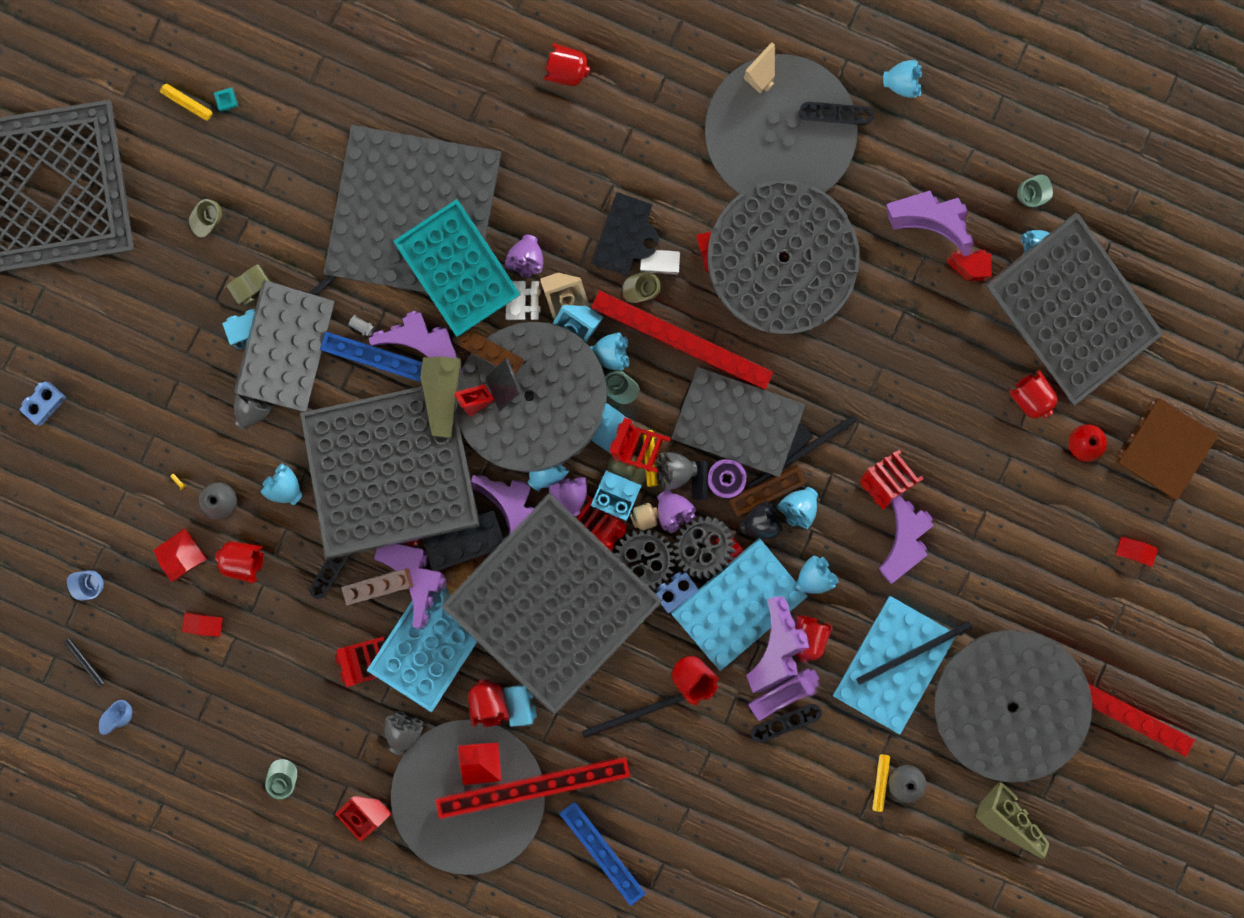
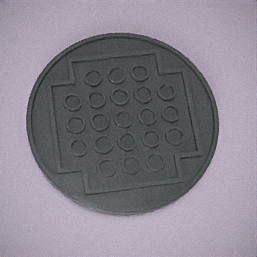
M776 54L775 77L772 81L774 85L769 91L766 92L764 90L760 94L744 79L746 69L756 59L738 67L724 79L716 90L709 104L706 116V146L717 173L738 194L758 184L775 180L798 181L799 183L827 192L838 182L851 162L857 142L858 126L854 124L807 121L800 117L799 110L805 102L853 105L844 86L830 71L814 61L795 55ZM807 106L806 109L803 110V112H806L807 116H809L811 112L816 113L815 117H818V111L820 107H817L816 111L810 110L809 106ZM824 108L822 115L829 118L832 116V110ZM844 109L841 111V117L849 119L851 118V112Z
M463 719L436 726L420 736L407 749L395 771L391 788V807L397 829L408 847L419 858L440 870L454 874L472 875L498 869L520 855L534 838L542 820L545 796L439 819L435 799L437 797L542 775L540 767L529 748L517 736L499 725L483 727V724H477V727L471 726L470 719ZM498 742L502 781L463 785L458 746Z

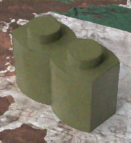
M257 264L232 280L226 287L240 306H248L255 301L254 297L260 293L263 280L271 281L261 266Z

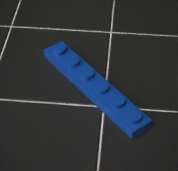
M329 332L325 333L320 350L421 382L422 362Z
M575 801L559 813L630 906L646 894Z

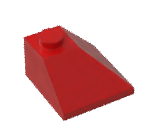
M186 528L153 550L160 567L171 582H176L207 560Z
M498 742L458 746L463 785L502 781Z
M353 796L335 815L361 842L385 821L391 813L377 799Z

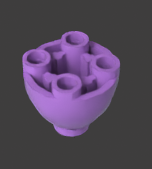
M524 235L522 240L518 241L509 250L505 268L516 271L525 278L541 273L543 269V254L537 244V238L532 235Z
M579 477L570 481V478H563L555 485H548L550 494L573 516L580 514V509L587 493L585 477Z
M670 490L662 492L657 497L659 500L658 518L663 530L673 533L684 522L689 523L692 519L696 518L694 515L696 508L684 497L674 494Z

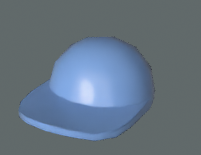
M96 571L74 572L67 578V587L73 598L88 600L99 596L104 588V580Z
M118 700L103 713L99 720V732L101 735H106L115 728H121L130 722L133 710L127 701Z

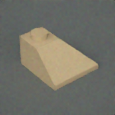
M773 43L745 71L744 79L760 94L764 90L766 92L769 91L774 85L772 81L775 77V44Z
M556 273L540 279L554 320L563 305L588 306L590 308L581 278Z

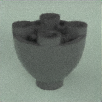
M236 394L234 399L236 419L234 423L242 429H248L249 426L263 420L270 413L274 404Z
M674 452L658 454L659 470L657 472V480L661 481L664 490L681 487L691 477L697 475V465L694 461H689L686 457Z
M214 482L202 489L198 504L205 516L213 520H222L228 518L237 508V497L235 491L229 485ZM212 497H216V504L210 503Z
M396 711L395 715L387 716L384 723V732L390 746L389 751L397 755L404 754V751L410 748L421 735L423 721L408 717L406 713Z
M899 766L893 769L889 776V791L892 797L899 802L906 804L914 803L921 799L926 791V778L922 771L915 766ZM912 783L914 788L908 790L907 784Z

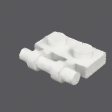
M512 281L521 296L506 305V320H525V313H531V320H538V313L540 312L539 295H541L539 282L531 281V289H526L525 281ZM526 296H531V306H525Z

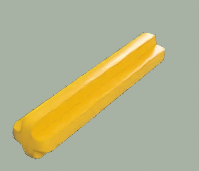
M168 84L162 86L160 93L205 121L211 118V110Z
M642 434L644 444L647 435ZM654 437L644 457L645 465L648 464L655 446ZM645 470L647 487L657 486V473Z
M884 754L879 756L872 808L876 812H883L890 763V756Z

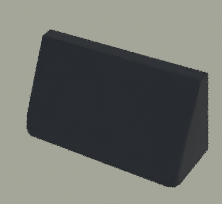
M694 461L697 465V475L692 477V499L707 500L708 462Z

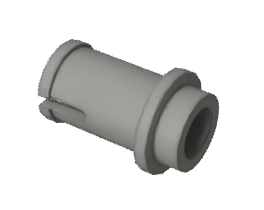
M356 315L351 318L348 325L360 331L364 337H369L374 330L372 323H367Z

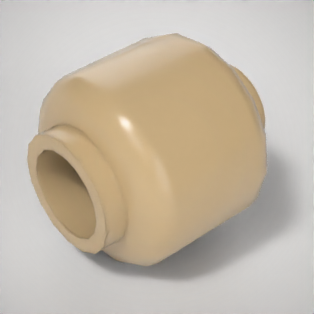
M650 503L635 507L633 513L630 514L635 528L644 531L657 526L658 509L657 507L653 508Z

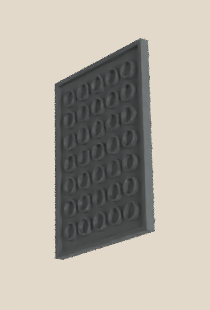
M1074 213L985 285L1066 398L1074 406L1163 335V332L1078 213Z

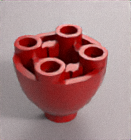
M1080 425L1069 435V450L1079 461H1095L1106 451V435L1103 430L1095 425ZM1091 438L1096 442L1094 446L1089 444Z

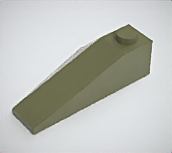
M442 356L423 358L420 377L432 436L452 438L457 400L454 393L458 392L461 360L459 358Z
M999 782L980 802L975 817L988 829L1044 859L1049 842L1037 825H1032L1027 818L1028 812L1026 809L1022 810L1016 802L1018 800L1016 795L1005 784Z

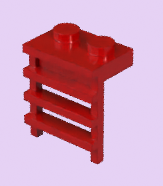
M624 418L617 427L615 440L610 444L609 450L615 462H622L628 466L632 465L638 469L641 468L648 472L657 473L658 468L653 467L663 440L670 442L671 438L637 428L631 419ZM641 435H647L637 461H632ZM652 438H657L648 464H642Z
M900 450L893 452L892 455L876 463L875 466L868 468L859 480L862 487L869 492L875 503L882 510L888 508L896 497L924 479L922 476L919 478L915 476L899 456L902 453ZM892 459H893V461L898 465V467L902 470V472L907 476V478L911 481V483H909V482L905 479V477L900 473V471H899V470L895 467V465L891 462ZM883 465H885V466L887 467V469L892 473V475H893V476L897 479V481L901 484V486L903 487L902 489H901V488L899 487V485L894 481V479L889 475V473L885 470V468L883 467Z
M589 495L586 497L589 500L588 504L576 518L580 523L593 509L591 506L593 499ZM596 509L584 526L589 530L604 511ZM604 512L605 515L591 533L612 551L614 544L619 538L624 536L628 526L617 517Z
M384 636L337 649L335 659L337 665H341L342 672L340 673V678L343 684L346 683V687L377 678L370 672V676L363 677L356 648H363L369 668L371 659L367 645L374 644L377 655L380 651L378 642L385 640Z

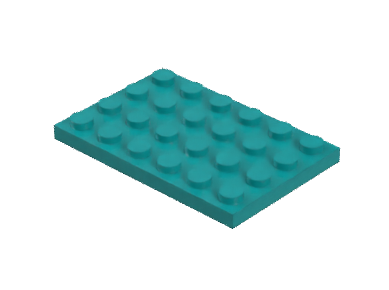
M458 199L393 241L456 337H459L521 296Z

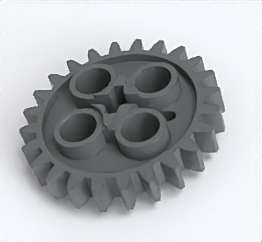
M707 516L704 521L702 517H699V522L692 519L691 526L686 523L687 529H680L682 536H676L680 541L674 543L678 549L673 552L679 555L675 560L680 562L678 566L682 569L684 568V572L690 573L692 577L697 575L698 578L702 579L703 575H705L709 579L710 573L717 576L716 570L723 572L722 566H729L726 562L727 559L733 560L729 554L735 552L731 548V546L735 545V542L730 540L734 535L729 533L730 529L727 526L725 527V524L722 521L719 522L716 518L712 520ZM703 532V536L697 539V535ZM720 538L719 543L717 545H713L714 541ZM695 550V554L689 557L690 552ZM712 556V560L706 563V559Z
M640 529V534L637 535L633 530V537L626 534L627 541L620 539L622 547L616 546L619 553H614V555L628 567L629 563L641 559L640 555L642 554L648 557L660 553L659 557L648 560L647 565L640 563L628 567L632 572L635 567L643 568L644 574L639 579L647 586L651 585L655 589V583L662 585V578L668 580L666 573H673L669 570V567L675 566V564L670 562L675 556L669 555L673 548L667 549L670 542H662L665 537L664 535L657 538V531L654 535H651L650 529H648L647 534H644L643 530ZM647 542L654 543V552L647 553L644 550V545ZM632 548L637 551V557L634 560L627 558L626 552L628 549ZM659 560L662 567L659 571L652 570V561Z

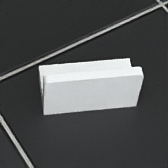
M656 250L652 256L641 260L640 272L678 275L680 252Z

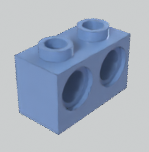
M46 381L39 383L35 387V393L31 397L25 398L21 403L22 407L19 409L38 426H42L66 399L57 388ZM50 390L52 397L46 400L44 397L45 392ZM37 404L39 411L34 415L31 409Z
M681 571L671 577L673 580L671 583L666 585L664 582L656 588L657 593L655 594L662 600L661 604L667 613L677 608L698 590L686 572L683 574ZM681 580H686L689 583V588L686 591H681L678 588V583ZM670 591L673 593V600L671 602H665L662 599L664 592Z

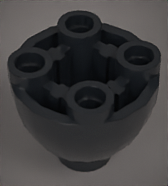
M764 501L759 503L748 513L745 520L740 522L745 536L751 535L760 539H773L779 536V532H782L783 528L780 521L776 519V508L773 502L768 503Z

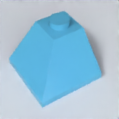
M563 305L552 324L573 332L587 343L603 316L588 306Z
M606 403L601 424L591 440L610 453V444L617 436V427L627 417Z

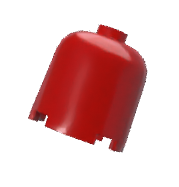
M557 43L552 44V48H555L554 53L550 52L545 69L549 72L548 76L544 75L543 80L570 87L578 86L583 78H587L590 67L587 66L586 55L581 51Z
M1037 370V375H1027L1015 384L1017 388L1014 391L1010 389L1008 393L1029 418L1038 419L1043 416L1045 419L1053 414L1052 409L1057 404V395L1041 370Z
M236 541L225 543L215 556L219 572L226 577L255 583L258 579L255 577L256 573L262 570L264 553L260 552L263 547Z
M796 615L794 619L796 630L803 629L809 648L795 655L797 656L796 660L808 663V660L814 661L821 658L833 628L832 625L826 622L824 625L817 623L818 619Z
M686 656L680 659L672 668V681L690 704L698 705L699 701L703 699L707 701L716 693L718 689L717 680L719 678L698 657Z
M483 679L478 681V684L469 690L468 702L471 726L477 727V724H483V727H491L502 724L501 720L503 719L505 721L509 720L504 690L501 685L490 682L489 679Z

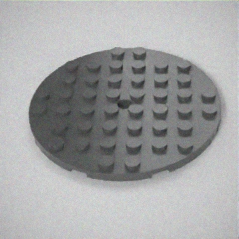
M769 181L751 187L739 194L719 215L713 226L708 243L707 261L709 275L721 302L743 323L768 333H799L810 330L829 320L849 298L859 271L858 240L855 230L847 218V214L825 192L798 181ZM785 252L788 254V261L786 263L780 262L779 253Z
M543 322L515 324L501 329L486 338L523 358L524 363L515 375L522 392L502 411L498 410L494 400L471 417L456 400L459 427L471 447L490 463L503 469L520 472L544 471L563 464L564 461L573 455L576 456L586 447L597 432L603 418L602 415L607 400L604 372L591 348L573 332L558 325ZM470 354L460 373L458 391L485 384L491 393L485 377L496 367ZM526 393H535V398L532 401L526 400Z
M1006 630L993 632L971 641L951 658L944 668L937 685L935 717L945 745L955 758L968 769L993 780L1024 782L1044 777L1056 771L1074 756L1082 745L1090 726L1092 699L1088 682L1081 667L1067 650L1053 640L1033 632ZM1016 702L1018 709L1015 712L1010 711L1007 708L1009 703Z

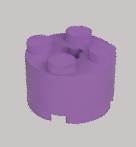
M720 460L708 472V486L718 497L732 498L741 493L745 487L746 472L742 465L734 460ZM723 474L726 476L731 475L730 484L722 482Z

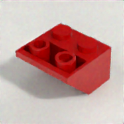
M957 250L947 258V263L966 281H986L991 277V253H986V250H975L974 253L963 256L962 252Z

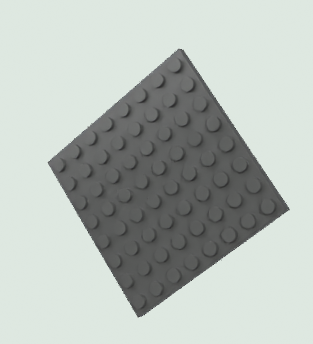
M351 125L324 275L427 293L393 241L456 199H458L486 241L502 152Z
M422 386L300 413L326 559L479 526L456 408L452 438L432 436Z
M549 493L441 607L555 714L653 612L662 600Z

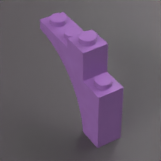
M927 191L886 204L887 216L893 230L911 227L932 230L950 239L960 249L963 256L971 254L973 240L971 235L966 233L965 216L968 215L965 204H961L959 198L939 203L937 197L933 198L931 191Z
M417 311L407 313L406 317L402 318L405 326L402 327L401 324L395 325L390 328L391 331L385 333L383 330L372 334L373 337L369 338L370 344L373 347L385 344H398L414 348L428 357L457 358L448 329H443L442 326L432 329V333L429 334L422 313H417Z
M473 475L471 480L472 489L485 495L499 508L505 518L510 535L534 510L532 507L525 508L531 486H528L523 481L516 482L512 480L511 486L508 487L503 482H493L485 476Z
M903 493L891 503L896 518V535L888 557L878 568L890 584L928 555L925 552L927 550L926 546L921 541L917 542L916 539L934 526L931 522L933 518L927 511L919 510L916 514L913 512L915 508L909 501L905 502L901 497Z
M398 544L377 548L374 558L377 562L388 565L395 571L409 568L414 586L409 588L414 606L413 627L424 630L425 626H428L430 615H428L429 607H432L434 602L432 594H440L441 590L445 588L446 579H444V575L440 572L423 569L428 562L427 552L423 549Z
M772 597L767 600L771 614V634L762 660L754 670L747 674L752 693L765 692L798 675L796 663L792 656L809 648L807 636L803 629L796 630L795 622L791 617L788 603L784 597Z
M806 668L793 678L755 698L748 705L758 721L780 708L815 693L814 688L819 686L817 682L819 677L814 669L810 671L809 668Z

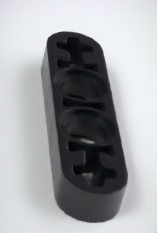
M805 102L799 110L800 117L807 121L868 125L874 118L873 110L866 106ZM807 106H809L810 110L816 111L817 107H820L818 111V117H815L816 113L811 112L810 115L807 116L806 112H803V110H805ZM830 108L832 116L829 118L824 117L822 110ZM844 109L849 110L851 118L843 119L841 111ZM855 110H858L857 114L859 115L863 114L864 111L867 112V115H870L866 121L861 116H857L856 120H853Z
M351 554L344 555V560L341 563L335 562L334 558L326 560L310 586V594L313 598L322 599L327 595ZM330 568L334 571L332 579L324 577L325 569ZM321 578L324 582L329 583L327 587L324 584L321 589L324 591L323 594L316 595L314 587L321 585L322 582L318 581Z
M813 703L755 725L751 729V737L755 742L761 743L815 722L822 715L821 708ZM811 707L814 710H818L816 717L813 718L809 715L806 717L808 721L804 722V717L800 711L804 710V714L809 713V708ZM793 714L800 716V722L797 725L790 723L789 719ZM775 721L782 723L783 727L780 732L772 730V724ZM768 724L772 735L768 736V732L762 734L763 738L761 739L754 737L756 729H760V731L766 730L764 726Z

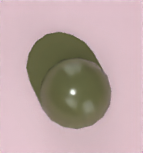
M210 199L201 200L196 205L189 217V225L195 235L206 237L211 233L222 218L220 205Z
M650 272L630 276L624 282L623 297L630 303L652 300L659 294L661 283L657 276Z
M633 455L632 461L636 462L638 457ZM613 457L609 459V472L637 484H641L646 480L645 469H638L632 465L628 466L622 462H615Z

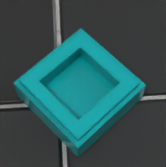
M232 87L214 92L220 112L238 107Z

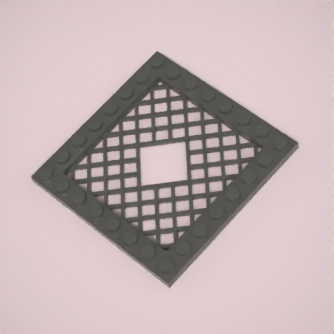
M111 100L0 117V138H5L0 144V151L3 149L10 154L4 163L0 161L2 165L0 167V174L4 168L12 172L7 181L0 177V181L4 183L0 190V197L8 202L3 210L0 211V219L4 216L10 221L5 229L0 227L2 232L0 241L5 235L13 239L8 248L0 244V248L5 250L0 252V272L135 251ZM94 123L95 129L91 127L89 124ZM81 125L76 132L70 128ZM85 126L93 131L87 140L80 135ZM61 129L58 135L51 130ZM66 129L74 134L69 142L61 138ZM42 132L39 138L32 133ZM47 132L55 136L50 146L42 141ZM24 135L20 141L13 136ZM28 135L37 140L31 149L23 144ZM95 135L98 147L90 142ZM77 136L85 141L80 150L72 146ZM10 138L18 143L12 152L4 147ZM58 140L66 144L61 153L53 149ZM39 143L47 147L42 156L34 152ZM88 144L96 149L91 158L82 153ZM20 146L28 150L23 160L15 155ZM69 147L77 152L72 161L64 157ZM50 151L58 155L53 164L45 160ZM98 153L101 166L93 161ZM31 154L39 158L34 167L26 163ZM80 155L88 160L82 169L74 164ZM12 157L20 161L15 171L7 166ZM61 158L69 163L64 172L55 167ZM42 162L72 182L50 213L21 192ZM91 163L99 168L93 177L85 172ZM23 165L31 169L26 178L18 174ZM72 166L80 171L74 180L66 175ZM101 172L103 184L96 180ZM83 174L91 179L85 188L77 183ZM15 176L23 180L18 189L10 185ZM94 182L102 187L96 196L88 191ZM75 185L83 190L77 199L69 194ZM7 187L15 191L10 200L2 195ZM104 191L106 203L99 199ZM85 193L94 198L88 207L80 202ZM18 194L26 199L21 208L12 203ZM67 196L75 201L69 210L61 205ZM96 201L104 205L99 215L91 210ZM29 202L37 207L31 216L23 211ZM77 204L86 209L80 218L72 213ZM10 205L18 210L13 219L5 214ZM59 207L67 212L61 221L53 216ZM40 210L48 215L42 224L35 219ZM106 210L108 211L109 222L102 218ZM88 212L96 216L91 226L83 221ZM21 213L29 218L24 226L16 222ZM69 215L78 220L72 229L64 223ZM51 218L59 223L54 231L45 226ZM99 220L107 224L102 233L94 228ZM32 221L40 226L35 234L27 230ZM80 223L88 227L83 236L75 231ZM13 224L21 229L16 237L8 233ZM61 226L70 231L64 239L56 234ZM43 228L51 234L46 242L37 237ZM110 229L111 234L105 235L107 231ZM92 230L99 235L86 238ZM24 231L32 237L27 245L19 241ZM73 233L80 238L68 241ZM54 236L62 241L49 244ZM35 239L41 244H43L39 246L30 247ZM16 242L22 247H24L21 249L11 250L13 246L16 244Z

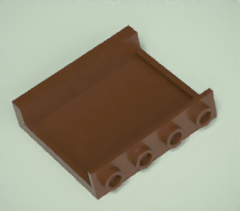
M1158 398L1155 401L1151 400L1146 408L1148 412L1137 421L1136 431L1129 434L1126 439L1127 445L1116 454L1115 458L1117 460L1115 464L1128 469L1167 494L1166 497L1174 501L1179 499L1219 435L1166 401Z

